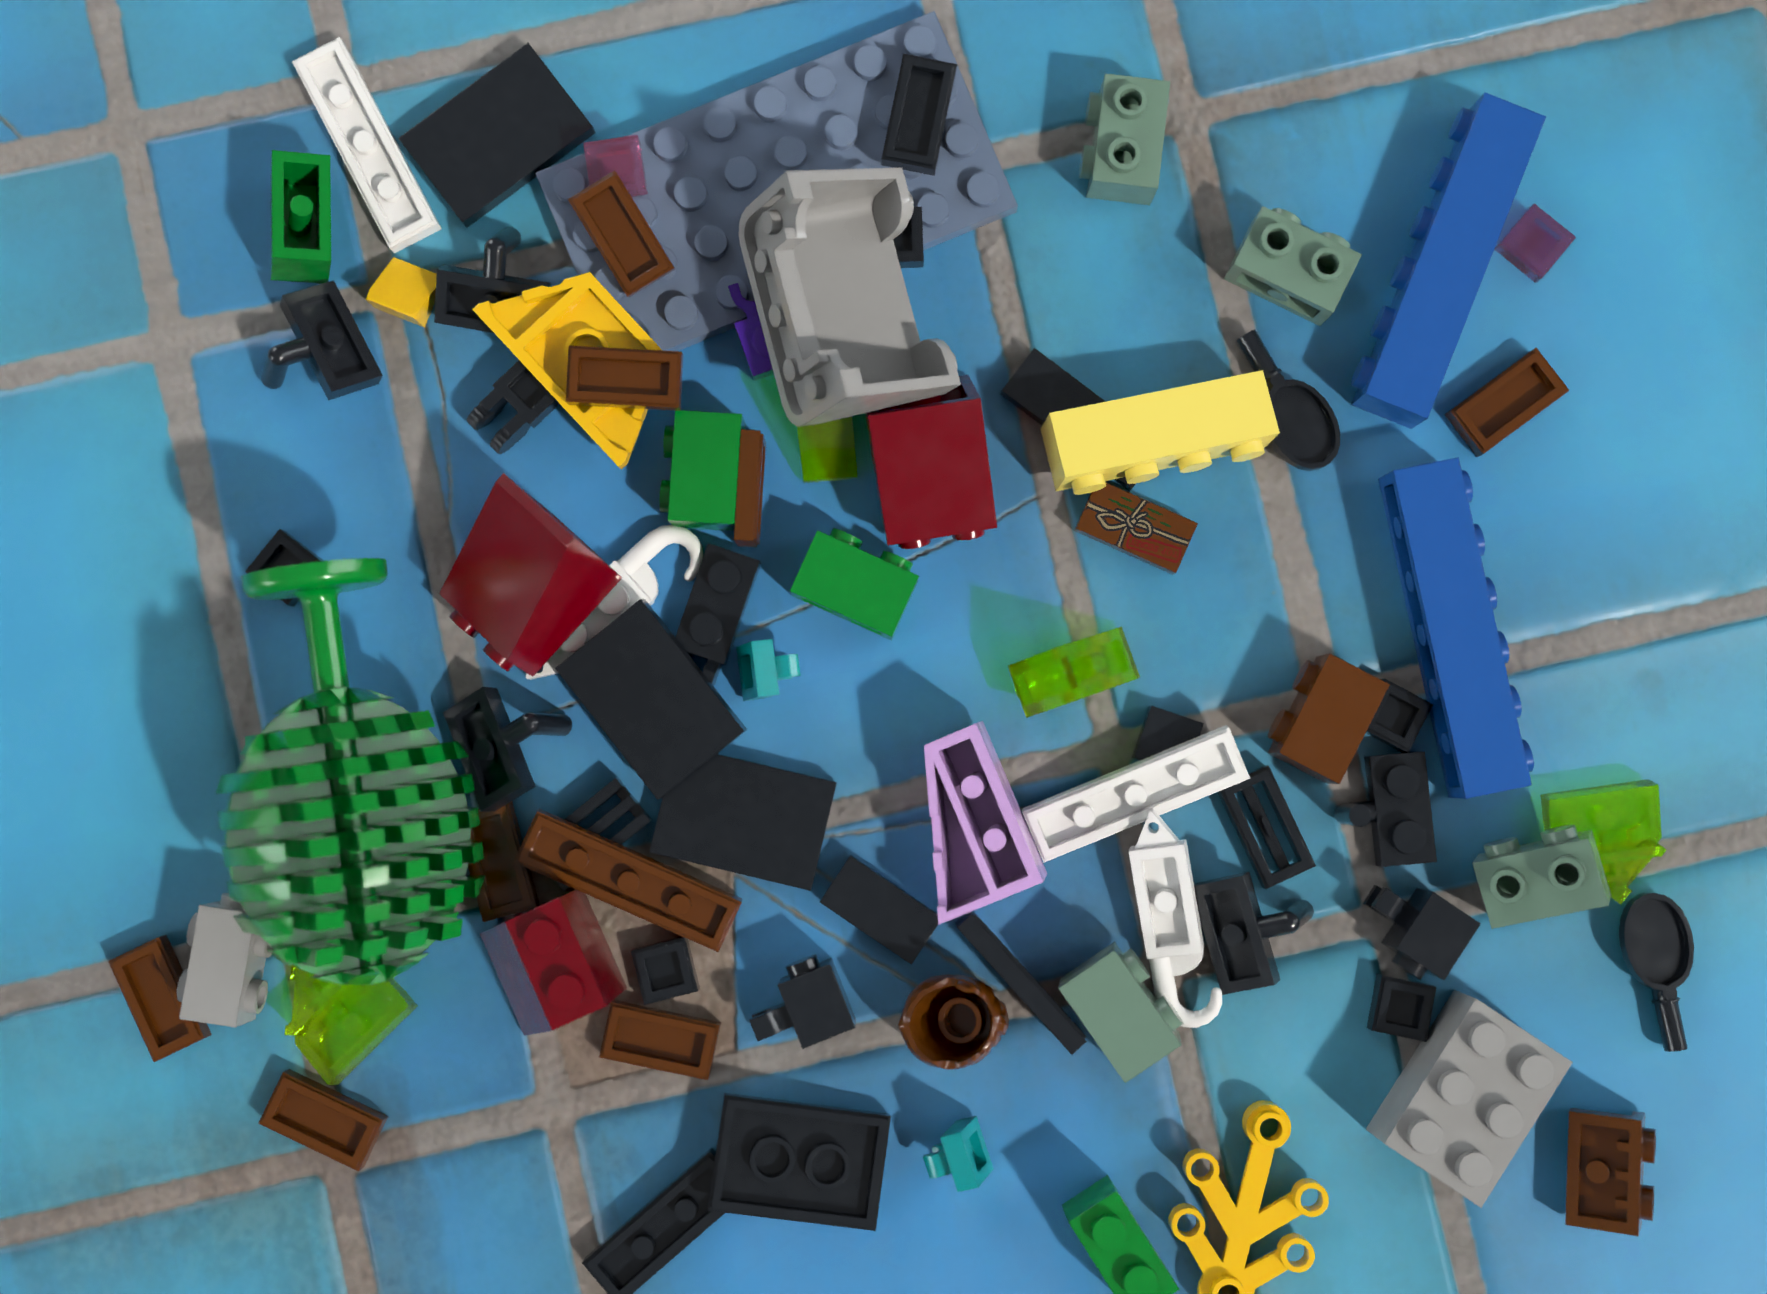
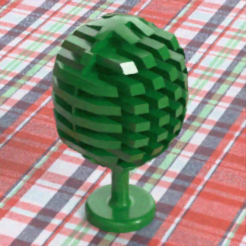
M382 558L341 559L295 564L259 570L241 576L243 590L252 599L276 600L298 598L300 600L314 693L300 697L275 712L274 714L279 715L269 722L260 734L245 736V747L240 755L245 754L237 772L221 775L216 794L230 793L227 809L217 811L219 829L225 831V845L222 846L224 865L228 867L231 880L227 881L229 899L240 902L245 911L234 915L233 918L244 933L260 935L272 948L267 950L282 963L295 965L303 971L314 974L315 976H310L312 978L342 985H371L388 981L421 962L420 960L429 954L424 951L435 940L444 941L461 936L463 919L456 918L459 912L454 911L457 903L464 902V897L476 898L480 894L485 878L482 875L466 874L468 863H476L484 859L482 842L470 840L471 828L480 825L478 808L467 806L465 797L466 793L475 791L472 774H458L451 760L468 757L459 741L439 742L428 729L436 727L429 710L409 713L403 707L386 700L393 697L368 689L349 686L338 595L342 592L370 588L383 583L387 579L388 569L386 559Z

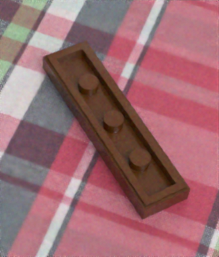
M540 808L537 810L514 859V862L717 952H719L742 903V898Z

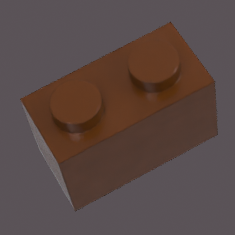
M1330 653L1317 656L1314 662L1307 660L1294 680L1292 689L1298 691V694L1289 711L1282 709L1269 729L1268 738L1273 740L1268 754L1326 784H1340L1390 684Z

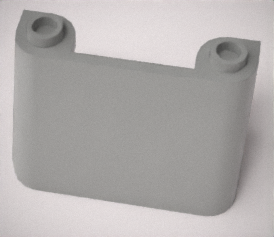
M902 168L786 171L750 203L741 214L739 241L782 406L786 417L797 427L825 423L946 394L961 385L957 371V360L950 347L938 338L920 341L893 241L907 227L914 209L913 198L908 191Z

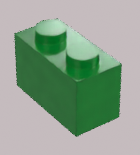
M272 150L270 176L271 280L326 283L329 281L331 267L330 155Z
M681 410L675 411L674 426H665L663 454L664 458L672 459L670 480L662 479L659 506L660 512L668 513V521L671 525L692 529L735 530L741 429L746 430V423L742 414Z
M833 528L830 536L817 530L790 589L791 595L892 640L918 583L919 576L910 572L913 563L884 550L880 558L860 550L863 541L842 530Z
M1108 1175L1062 1204L1068 1223L1114 1294H1173L1180 1290L1163 1260Z

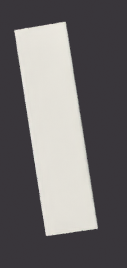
M338 37L293 60L292 63L389 249L395 254L441 230L442 228L342 39Z
M1225 725L1022 808V813L1044 863L1145 822L1151 809H1154L1158 815H1162L1248 780L1250 776L1230 728Z

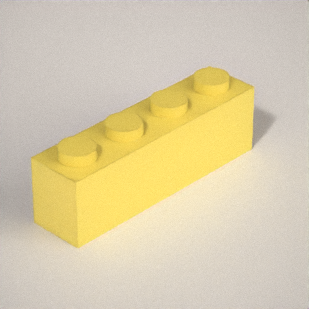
M1263 370L1049 413L1040 429L1055 490L1060 491L1072 488L1075 495L1098 491L1106 487L1105 481L1126 477L1128 484L1145 482L1159 476V470L1177 466L1180 473L1198 471L1212 465L1211 459L1230 455L1232 462L1251 460L1265 453L1264 448L1280 433Z

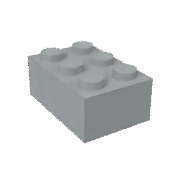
M1454 990L1429 1028L1427 1042L1421 1041L1366 1130L1384 1144L1482 1208L1573 1062L1478 999Z

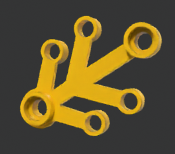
M1261 1100L1254 1102L1248 1106L1243 1114L1242 1128L1245 1135L1251 1140V1145L1236 1204H1234L1220 1180L1219 1164L1209 1151L1201 1148L1193 1149L1183 1159L1182 1167L1186 1177L1192 1184L1199 1186L1227 1235L1222 1259L1220 1260L1204 1235L1205 1220L1199 1210L1188 1203L1178 1204L1171 1210L1168 1222L1172 1232L1179 1240L1186 1243L1202 1271V1276L1197 1286V1294H1218L1220 1288L1224 1285H1234L1236 1287V1294H1254L1256 1288L1283 1272L1290 1270L1301 1273L1308 1270L1314 1262L1315 1252L1306 1238L1298 1233H1289L1279 1240L1277 1249L1246 1265L1251 1244L1302 1214L1308 1217L1321 1215L1327 1209L1329 1203L1327 1191L1316 1180L1303 1178L1293 1185L1291 1192L1260 1209L1274 1150L1285 1144L1291 1133V1122L1288 1115L1271 1101ZM1268 1118L1276 1119L1278 1122L1276 1133L1270 1137L1262 1136L1260 1133L1262 1122ZM1201 1158L1209 1160L1210 1169L1206 1175L1197 1177L1192 1174L1191 1168L1196 1160ZM1310 1188L1317 1189V1201L1311 1206H1303L1301 1204L1302 1193ZM1184 1214H1192L1196 1217L1194 1228L1186 1232L1177 1228L1179 1218ZM1292 1245H1303L1304 1254L1301 1259L1297 1261L1287 1260V1251Z

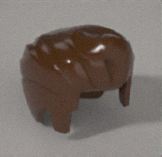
M946 974L933 976L922 981L910 993L904 1005L898 1027L908 1049L918 1060L932 1067L952 1070L964 1068L983 1060L991 1052V1048L998 1044L1001 1036L1006 1034L1009 1018L1005 1004L994 996V990L983 981L964 975Z

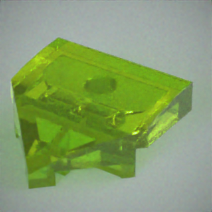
M1649 779L1541 794L1544 831L1565 825H1575L1577 833L1592 830L1611 892V898L1620 905L1632 892L1628 886L1653 857H1661L1667 851L1658 844L1662 838L1659 785Z
M291 965L290 981H295L292 1020L288 1025H285V1035L295 1036V1045L327 1085H338L418 1007L394 978L371 985H342L312 978L310 976H315L314 974Z

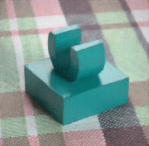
M772 639L750 641L736 647L743 701L765 699L779 695L778 680L801 676L798 654L774 656Z
M977 1116L956 1120L940 1137L942 1143L932 1147L933 1153L923 1156L929 1178H938L952 1174L957 1192L978 1188L994 1169Z

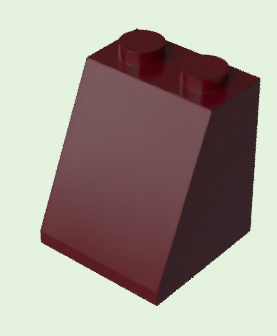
M968 374L959 376L961 385L946 394L865 413L887 545L898 544V547L902 549H915L928 545L932 538L952 535V538L955 540H971L985 534L984 530L997 528L981 398Z
M503 473L496 480L439 594L455 609L449 617L458 627L473 638L480 633L489 642L483 648V651L495 663L506 671H509L515 665L533 677L623 577L555 515Z
M578 890L558 897L480 933L524 1036L553 1031L606 1007L627 989L586 894Z

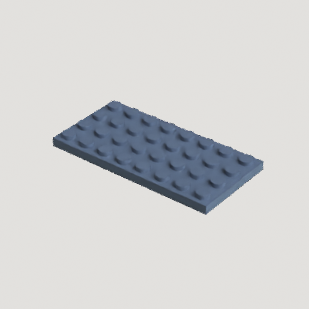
M935 11L536 172L577 275L590 272L663 351H679L735 328L734 323L747 319V316L734 304L728 286L738 283L743 298L754 301L739 241L741 214L750 203L786 171L893 168L881 165V158L903 54L957 64ZM957 65L935 176L903 170L908 191L913 198L914 207H922L923 250L1014 214L1018 208V204ZM614 170L619 174L675 267V270L631 297L626 296L568 201L570 197Z

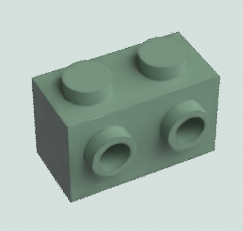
M1105 73L1099 93L1090 92L1085 126H1094L1092 146H1083L1079 178L1088 179L1086 198L1143 205L1151 204L1159 186L1171 81Z
M1262 206L1251 222L1227 270L1224 280L1321 326L1334 313L1362 254L1350 249L1349 242L1339 235L1330 232L1319 234L1301 225V220L1287 210L1281 208L1270 210Z
M1565 825L1541 832L1542 840L1519 845L1518 838L1511 837L1483 845L1485 853L1478 854L1472 864L1491 929L1609 906L1611 892L1592 830L1577 833L1575 825Z
M1114 941L1060 978L1058 989L1124 1083H1127L1182 1045L1177 1028L1183 1024V1021L1165 995L1156 1000L1143 981L1148 979L1150 975L1136 953L1131 948L1123 953Z

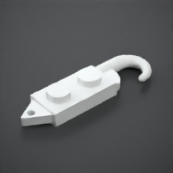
M674 525L660 526L645 535L618 561L611 563L609 566L623 578L543 665L542 672L536 673L533 677L526 673V679L532 680L559 674L555 669L558 665L638 600L646 599L651 606L658 596V581L648 562L667 545L675 543L687 549L690 555V565L684 574V579L688 582L692 581L697 576L704 556L703 547L698 537L685 527Z
M1151 809L1137 844L1131 846L1128 851L1146 956L1150 963L1156 1000L1165 995L1183 1021L1181 1026L1197 1028L1210 1023L1218 1015L1222 1006V991L1220 988H1213L1210 1001L1202 1010H1188L1178 1000L1174 976L1186 974L1199 965L1203 958L1204 941L1186 839L1179 840L1158 813ZM1155 822L1158 824L1159 829L1153 830L1149 824Z

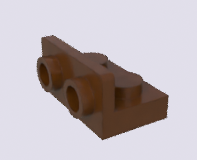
M1571 1108L1569 1110L1565 1225L1639 1236L1642 1220L1653 1221L1654 1186L1643 1185L1644 1162L1655 1164L1656 1129L1645 1128L1644 1112L1633 1111L1632 1115L1578 1108Z

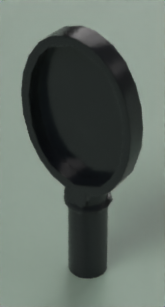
M1255 329L1237 339L1236 341L1253 371L1263 370L1280 432L1270 443L1278 455L1288 464L1305 471L1319 470L1330 464L1336 457L1340 447V430L1333 409L1327 400L1314 387L1303 381L1294 379L1284 380L1280 373L1281 369L1277 368Z
M1641 893L1629 900L1620 918L1619 940L1622 955L1631 974L1639 983L1652 990L1653 1000L1651 1002L1655 1005L1664 1051L1686 1050L1688 1047L1678 1004L1680 998L1677 997L1676 988L1685 982L1693 965L1694 942L1692 931L1685 914L1674 900L1662 894Z

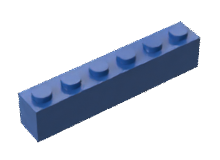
M1486 92L1470 109L1461 108L1448 135V139L1455 141L1449 158L1443 156L1440 159L1429 183V188L1436 190L1429 207L1423 206L1420 209L1410 230L1409 237L1416 239L1410 257L1404 255L1400 259L1391 278L1390 286L1397 289L1390 307L1384 305L1381 308L1372 326L1370 336L1377 338L1371 356L1364 355L1353 374L1351 386L1357 388V391L1352 401V406L1410 429L1428 419L1546 116Z
M1459 457L1393 470L1379 478L1378 481L1426 699L1433 704L1430 710V717L1448 798L1468 799L1532 786L1529 772L1533 771L1534 759L1529 744L1521 738L1517 720L1522 712L1521 700L1516 688L1510 685L1505 664L1509 661V647L1504 634L1498 631L1493 610L1497 607V593L1492 580L1489 577H1485L1481 559L1485 552V540L1480 526L1474 524L1469 502L1473 498V487L1470 476L1465 470H1461Z

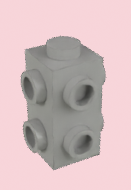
M222 893L220 901L199 905L198 912L192 916L189 922L187 944L192 946L188 968L181 974L177 986V1000L182 1002L179 1019L236 1028L255 1020L256 1014H259L264 1008L268 994V983L262 979L266 958L272 955L267 949L272 948L260 935L244 933L233 916L245 911L240 902L229 899V893Z

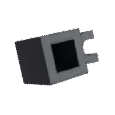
M1374 885L1363 902L1364 905L1393 923L1381 942L1396 953L1391 962L1419 980L1423 978L1425 973L1445 980L1481 925V923L1435 892L1416 888L1408 902H1406L1389 889Z
M817 954L787 965L788 975L782 977L778 983L784 1003L754 1013L749 1020L757 1041L794 1026L802 1049L854 1029L856 1026L855 1015L833 959L830 958L819 962Z

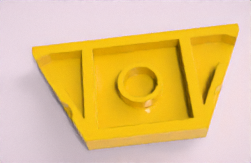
M590 272L564 279L559 285L552 287L542 285L522 291V295L492 304L486 301L476 305L472 310L622 470L628 464L648 409L568 405L566 403L569 346L663 350Z

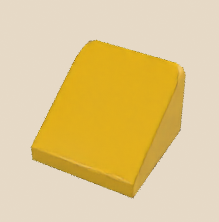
M393 257L369 289L365 300L378 310L425 328L435 304L437 274Z

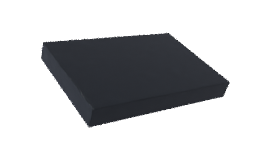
M527 43L398 139L461 222L468 228L537 177L536 172L549 168L596 132L535 50Z
M646 599L638 600L555 668L657 800L663 798L747 731L744 724Z
M717 754L662 798L649 852L811 891L837 782Z
M724 1093L707 1206L708 1211L876 1231L891 1116L887 1113Z

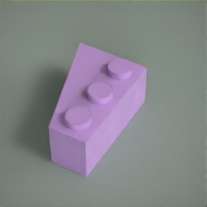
M980 721L924 745L929 815L932 821L934 846L933 865L934 871H936L938 895V925L1043 883L1048 873L984 722Z

